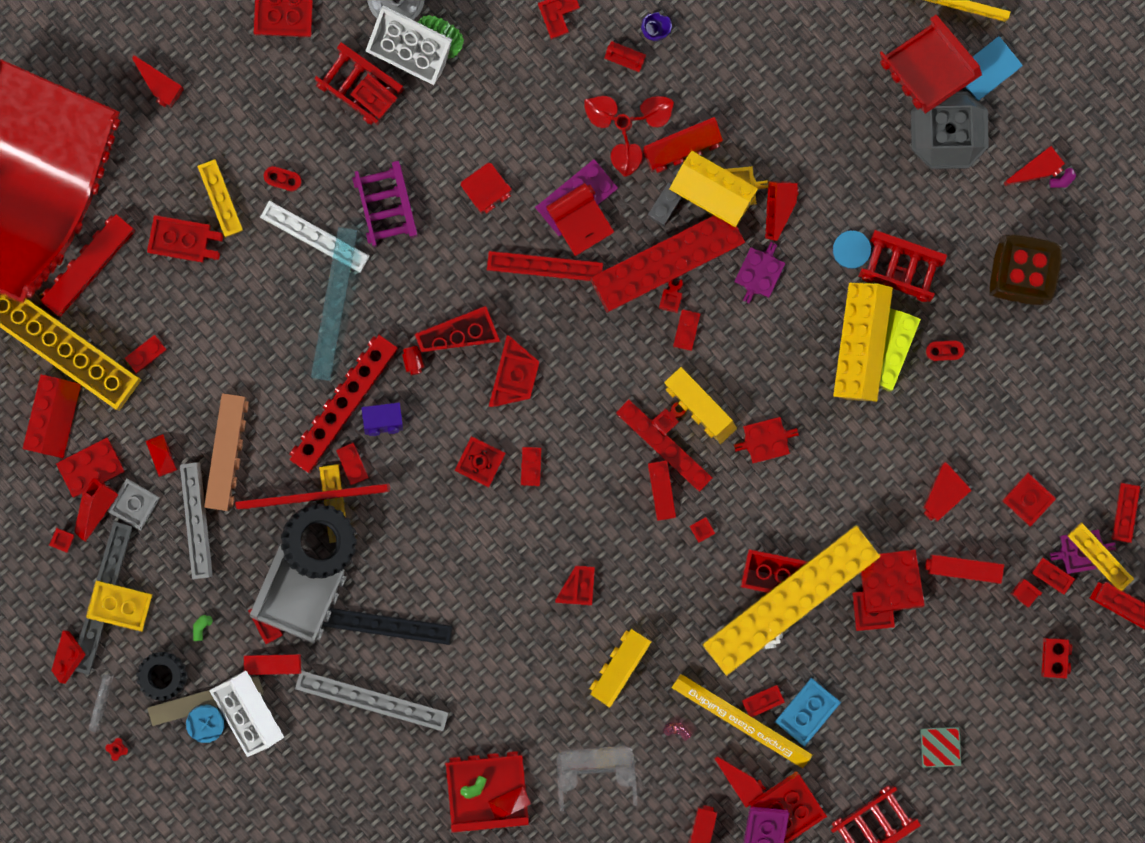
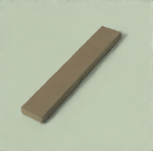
M253 677L252 682L261 695H264L260 677ZM207 690L151 706L147 709L152 726L187 717L189 712L199 705L209 704L218 708V705L210 691Z

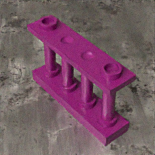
M399 161L392 162L393 167L389 168L388 171L360 177L359 172L355 171V177H352L354 187L359 189L369 230L366 233L368 244L372 243L374 248L377 247L376 240L403 233L409 234L410 238L418 237ZM388 178L396 179L397 186L394 189L365 196L363 184ZM394 196L396 198L400 197L402 204L398 205L399 207L369 214L367 203ZM400 214L401 216L405 215L406 223H403V226L374 233L372 221Z

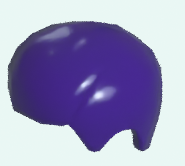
M659 12L646 15L641 23L643 35L651 41L663 40L671 32L672 28L670 18L662 16Z

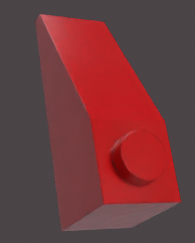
M133 55L132 59L152 94L157 98L156 102L164 108L167 105L172 108L184 88Z
M1050 146L1007 179L1004 185L1009 186L1044 179L1050 175L1055 177L1063 171L1061 167L1065 163L1053 147Z
M768 181L765 239L778 240L797 203L799 194L798 183Z
M667 460L647 464L657 521L676 518Z
M714 757L746 808L750 806L749 803L764 793L763 791L766 788L760 779L756 781L754 777L722 758Z

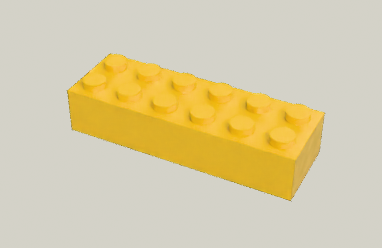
M849 283L833 397L877 402L892 287L871 283Z

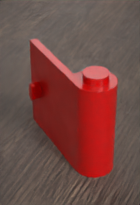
M585 183L546 206L549 215L575 256L614 233L593 195L596 194L590 184L586 185Z

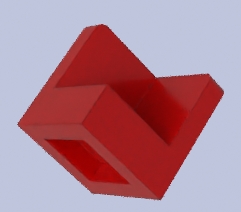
M1021 579L1010 594L1026 607H1030L1034 600L1041 596L1042 592L1026 579Z

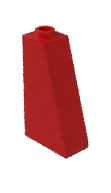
M930 555V558L926 560V570H928V574L1002 584L1004 564Z

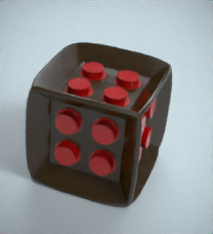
M1004 234L1001 236L993 261L989 295L1025 304L1044 306L1051 304L1059 278L1062 245L1048 240L1021 235Z

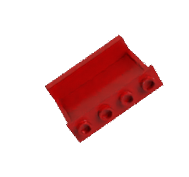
M937 15L930 18V26L886 56L882 51L880 52L882 59L880 64L886 71L889 70L891 72L890 75L894 82L902 85L901 89L907 97L910 95L914 106L918 110L921 108L925 114L982 76L980 65Z
M518 751L506 752L507 756H499V753L487 754L488 758L472 755L468 756V760L452 757L449 758L448 762H445L452 833L529 825L527 806L510 815L496 819L488 802L522 786L526 790L522 754L518 755ZM478 776L487 779L480 795L470 799L461 795V788L463 786L470 787L475 785Z

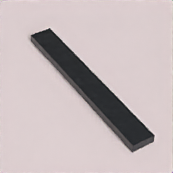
M334 608L329 609L332 612L328 622L324 621L322 625L323 627L450 645L452 626Z

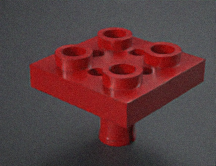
M471 436L454 471L489 488L506 453Z

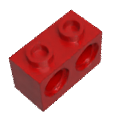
M1043 638L1042 677L1067 678V674L1070 675L1071 663H1068V655L1072 654V644H1069V640ZM1057 643L1062 646V651L1059 654H1055L1053 651V647ZM1056 662L1061 665L1059 673H1054L1052 670V666Z

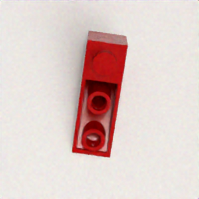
M93 477L82 493L74 533L86 542L111 504L115 501L118 493Z

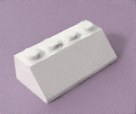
M247 671L237 674L209 690L247 757L269 748L284 738L281 729L276 724Z

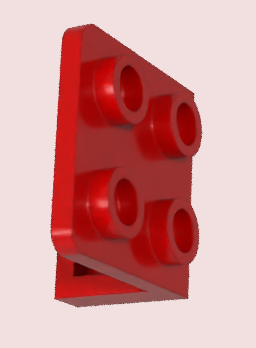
M492 163L485 164L461 182L462 189L481 215L484 212L486 214L490 213L496 208L494 205L500 201L503 203L511 197L512 189L508 183H505Z

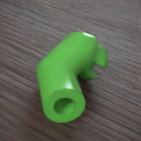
M202 615L193 624V641H203V629L206 626H210L213 622L211 616Z
M478 776L475 785L470 787L463 786L461 788V795L467 799L480 795L487 779Z

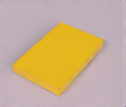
M96 580L86 618L142 632L152 594Z

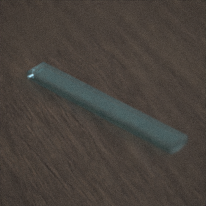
M338 227L311 378L331 380L358 230Z

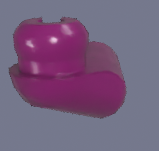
M1067 168L1061 178H1050L1049 187H1068L1076 178L1074 169Z

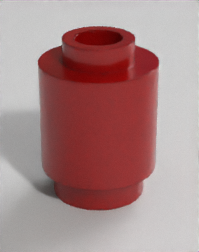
M418 346L403 349L404 354H402L406 373L410 372V375L421 374V370L425 369L421 350L418 349Z

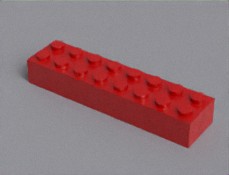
M714 215L591 277L590 281L606 313H609L740 247L745 241L737 226L734 227Z

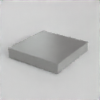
M126 478L118 492V496L107 512L141 531L160 497Z

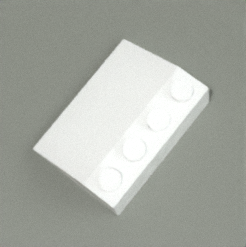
M382 6L366 52L434 85L446 64L452 39Z

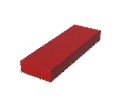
M1120 483L1112 540L1132 543L1140 486Z
M301 654L244 656V671H247L248 675L301 674Z

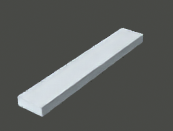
M271 201L268 202L260 216L263 220L360 273L370 257Z

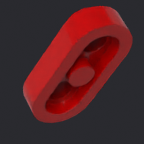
M275 166L267 168L264 172V180L270 186L290 192L297 191L301 187V178L295 172ZM272 174H277L276 180H271ZM295 179L296 183L292 186L289 185V180Z
M935 341L930 343L925 350L926 356L932 361L958 360L965 352L963 344L959 341ZM952 347L957 348V354L951 353ZM933 348L938 349L937 355L932 354Z

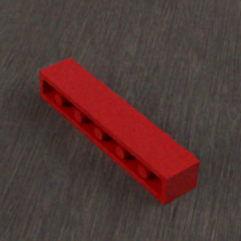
M117 214L115 216L111 215L104 224L106 226L93 235V241L89 245L83 246L79 252L81 255L76 260L72 259L67 265V271L64 274L60 273L54 280L55 284L51 289L47 288L41 295L43 298L40 301L57 316L61 317L136 232Z

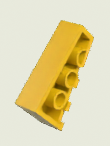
M682 367L664 382L667 386L666 392L672 398L676 396L680 401L678 404L685 411L689 410L692 413L691 418L698 425L701 423L705 427L704 431L710 438L714 437L720 445L737 430L733 420Z

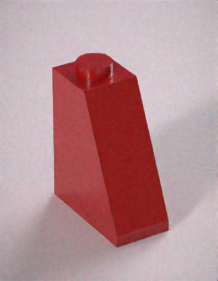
M947 462L941 464L923 505L924 515L930 521L933 519L935 522L939 521L972 491Z
M703 805L702 808H697L688 843L711 842L717 812L713 811L714 807Z

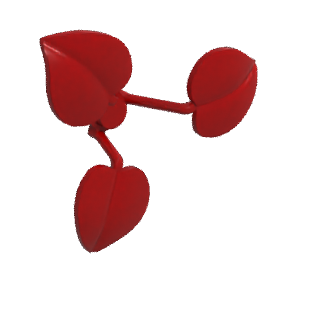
M598 96L585 99L584 101L586 114L592 124L599 128H607L610 126L611 120H613L616 127L622 131L625 145H616L611 151L610 158L613 166L624 177L633 174L638 169L643 157L639 145H629L626 131L631 129L632 121L646 119L651 127H662L669 121L674 105L673 100L663 96L650 97L640 106V111L644 116L629 118L625 114L614 117L618 112V107L611 97Z

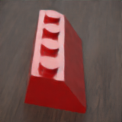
M713 117L644 146L643 153L651 172L656 171L660 173L667 170V166L673 163L674 166L684 163V159L688 157L691 151L701 156L703 155L702 151L707 149L713 151L720 148L719 144H722L723 139L716 118Z
M40 374L22 449L64 459L81 389L79 383Z
M749 549L740 587L768 593L808 561Z

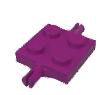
M770 242L766 252L750 247L734 281L747 290L742 301H747L750 304L754 294L770 298L785 266L784 262L773 256L778 246L775 243L773 245Z
M1099 530L1090 531L1108 551H1116V547L1108 548L1116 546L1115 542L1103 544L1100 539ZM1067 535L1060 536L1061 551L1050 553V556L1057 555V557H1051V561L1063 560L1067 574L1097 569Z

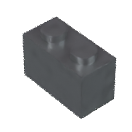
M669 182L647 216L662 227L665 226L682 199L680 195L669 190L671 186Z

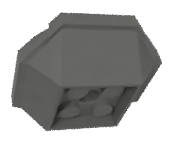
M968 92L955 93L926 114L921 108L918 110L916 107L910 112L911 150L930 170L968 169L989 147L988 109ZM952 125L955 132L952 134L947 133L945 126Z

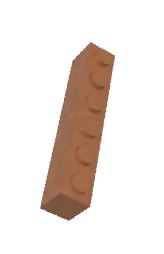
M222 393L204 508L229 511L230 508H233L235 497L232 496V490L236 489L237 486L235 471L239 470L240 467L238 451H242L243 439L240 438L241 432H245L246 421L243 419L244 413H248L249 402L246 401V397Z

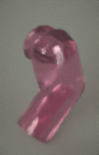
M669 722L663 728V733L666 736L679 734L685 741L692 736L680 722Z

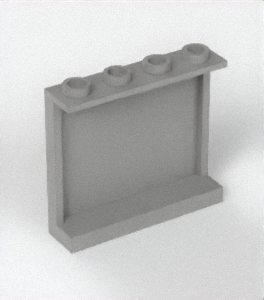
M280 544L251 610L250 617L315 644L316 639L320 640L324 629L321 628L324 621L328 622L332 613L329 611L331 604L335 605L339 597L337 590L339 586L343 587L347 578L344 576L345 570L322 579L302 576L289 566L288 561H285L283 557L284 552L281 550Z

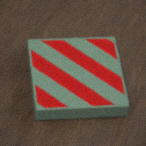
M959 727L920 729L923 768L961 766Z

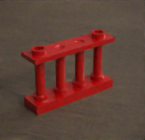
M341 42L337 47L338 52H340L338 54L339 58L323 80L317 76L314 78L317 83L316 87L323 92L328 90L363 115L362 119L372 126L374 123L378 126L379 120L375 118L376 116L371 112L368 113L360 107L361 104L356 99L354 102L344 96L364 70L371 74L378 82L385 84V88L392 94L396 92L400 95L404 87ZM351 60L355 63V68L337 91L329 83L344 62Z
M874 230L870 242L874 243L875 247L867 270L862 268L858 277L867 283L875 282L915 296L919 301L931 302L935 293L930 292L929 289L936 267L944 265L947 255ZM884 247L891 249L893 252L885 276L874 272L881 250ZM902 254L908 255L911 258L904 282L892 279L899 257ZM923 260L928 262L929 267L922 288L912 286L911 282L918 261Z
M1098 582L1089 599L1145 630V604L1107 582H1104V584Z
M887 785L879 791L880 795L844 819L840 817L833 821L830 830L833 833L838 830L846 843H855L845 828V825L854 819L869 843H896L920 827L921 824L916 818H908L892 794L897 791L896 787ZM885 798L902 821V826L897 830L895 828L892 829L876 805ZM868 809L873 812L886 832V837L881 841L875 838L861 817V814Z

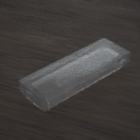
M104 674L102 677L89 731H99L114 675Z

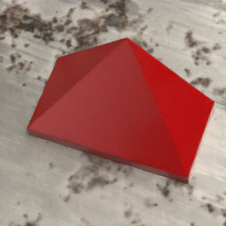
M164 434L145 441L159 477L177 470Z
M524 786L488 801L496 819L510 815L531 804Z

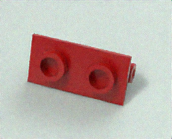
M611 41L604 59L640 72L646 54Z

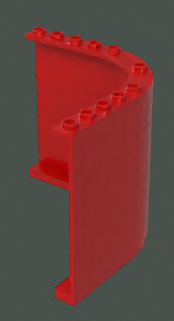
M1 59L0 293L24 303L28 297L31 298L35 289L38 290L43 281L46 282L49 274L54 273L57 265L60 266L62 264L64 254L75 235L80 234L83 228V218L93 195H96L100 188L98 181L105 172L103 166L110 156L108 150L115 140L113 134L120 124L118 119L120 112Z

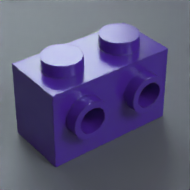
M400 402L361 407L365 435L378 436L384 432L396 434L403 430Z

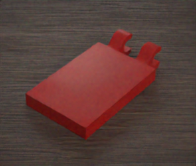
M154 215L147 253L204 263L205 258L219 260L220 253L207 250L208 239L222 242L224 234L210 231L211 225Z

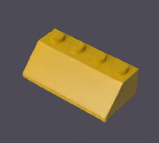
M691 151L669 190L736 227L752 203L758 188Z
M633 629L629 632L627 630L624 632L620 639L623 641L621 646L614 648L610 654L612 660L609 665L607 663L604 664L599 672L602 676L599 680L595 679L589 688L592 690L590 695L608 707H611L651 644L650 640Z

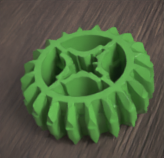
M430 15L423 16L417 21L452 39L448 58H454L461 51L464 42L463 35L459 33L458 29L454 28V25L449 24L448 21H444L442 18L439 19L436 16L432 17Z

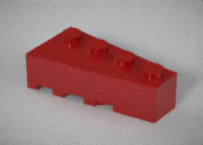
M486 305L414 333L421 352L500 342Z

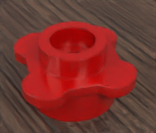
M116 738L113 743L105 746V750L110 753L113 761H117L120 756L128 753V748L122 743L121 738Z

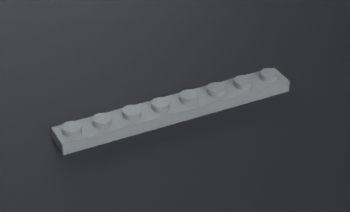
M302 670L295 687L296 690L440 731H444L449 712Z

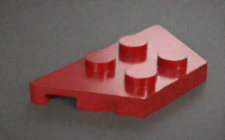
M509 335L506 336L489 407L501 406L531 398L540 362Z

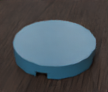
M858 231L841 233L833 244L835 260L840 266L855 269L861 267L868 261L871 254V245L868 238Z
M209 704L194 707L186 719L188 734L201 743H210L217 740L225 726L222 712Z

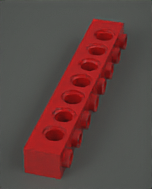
M382 336L372 337L368 343L369 349L367 352H362L356 360L358 362L357 366L350 368L345 375L347 380L344 384L340 383L334 391L336 393L334 398L327 400L323 406L324 412L321 416L318 414L312 421L314 426L310 431L306 430L300 438L303 441L299 447L295 445L289 454L291 458L289 460L310 474L398 351L396 346ZM374 351L381 353L379 361H372L371 354ZM362 367H369L370 374L367 377L360 375ZM352 382H356L359 385V389L355 393L349 391V385ZM340 398L347 399L348 404L345 408L338 407L337 403ZM330 413H334L337 417L336 422L333 424H329L326 420ZM318 429L325 431V437L321 440H318L315 436ZM311 444L314 447V452L311 455H306L304 448L306 445Z

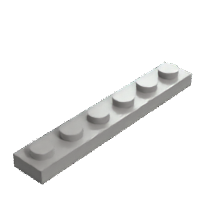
M200 462L180 465L192 579L213 577L206 510L204 508Z

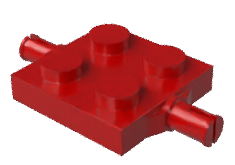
M776 417L743 426L745 442L734 444L735 452L747 449L752 463H757L790 454L787 445L788 438L799 436L797 428L786 431L782 425L781 417Z

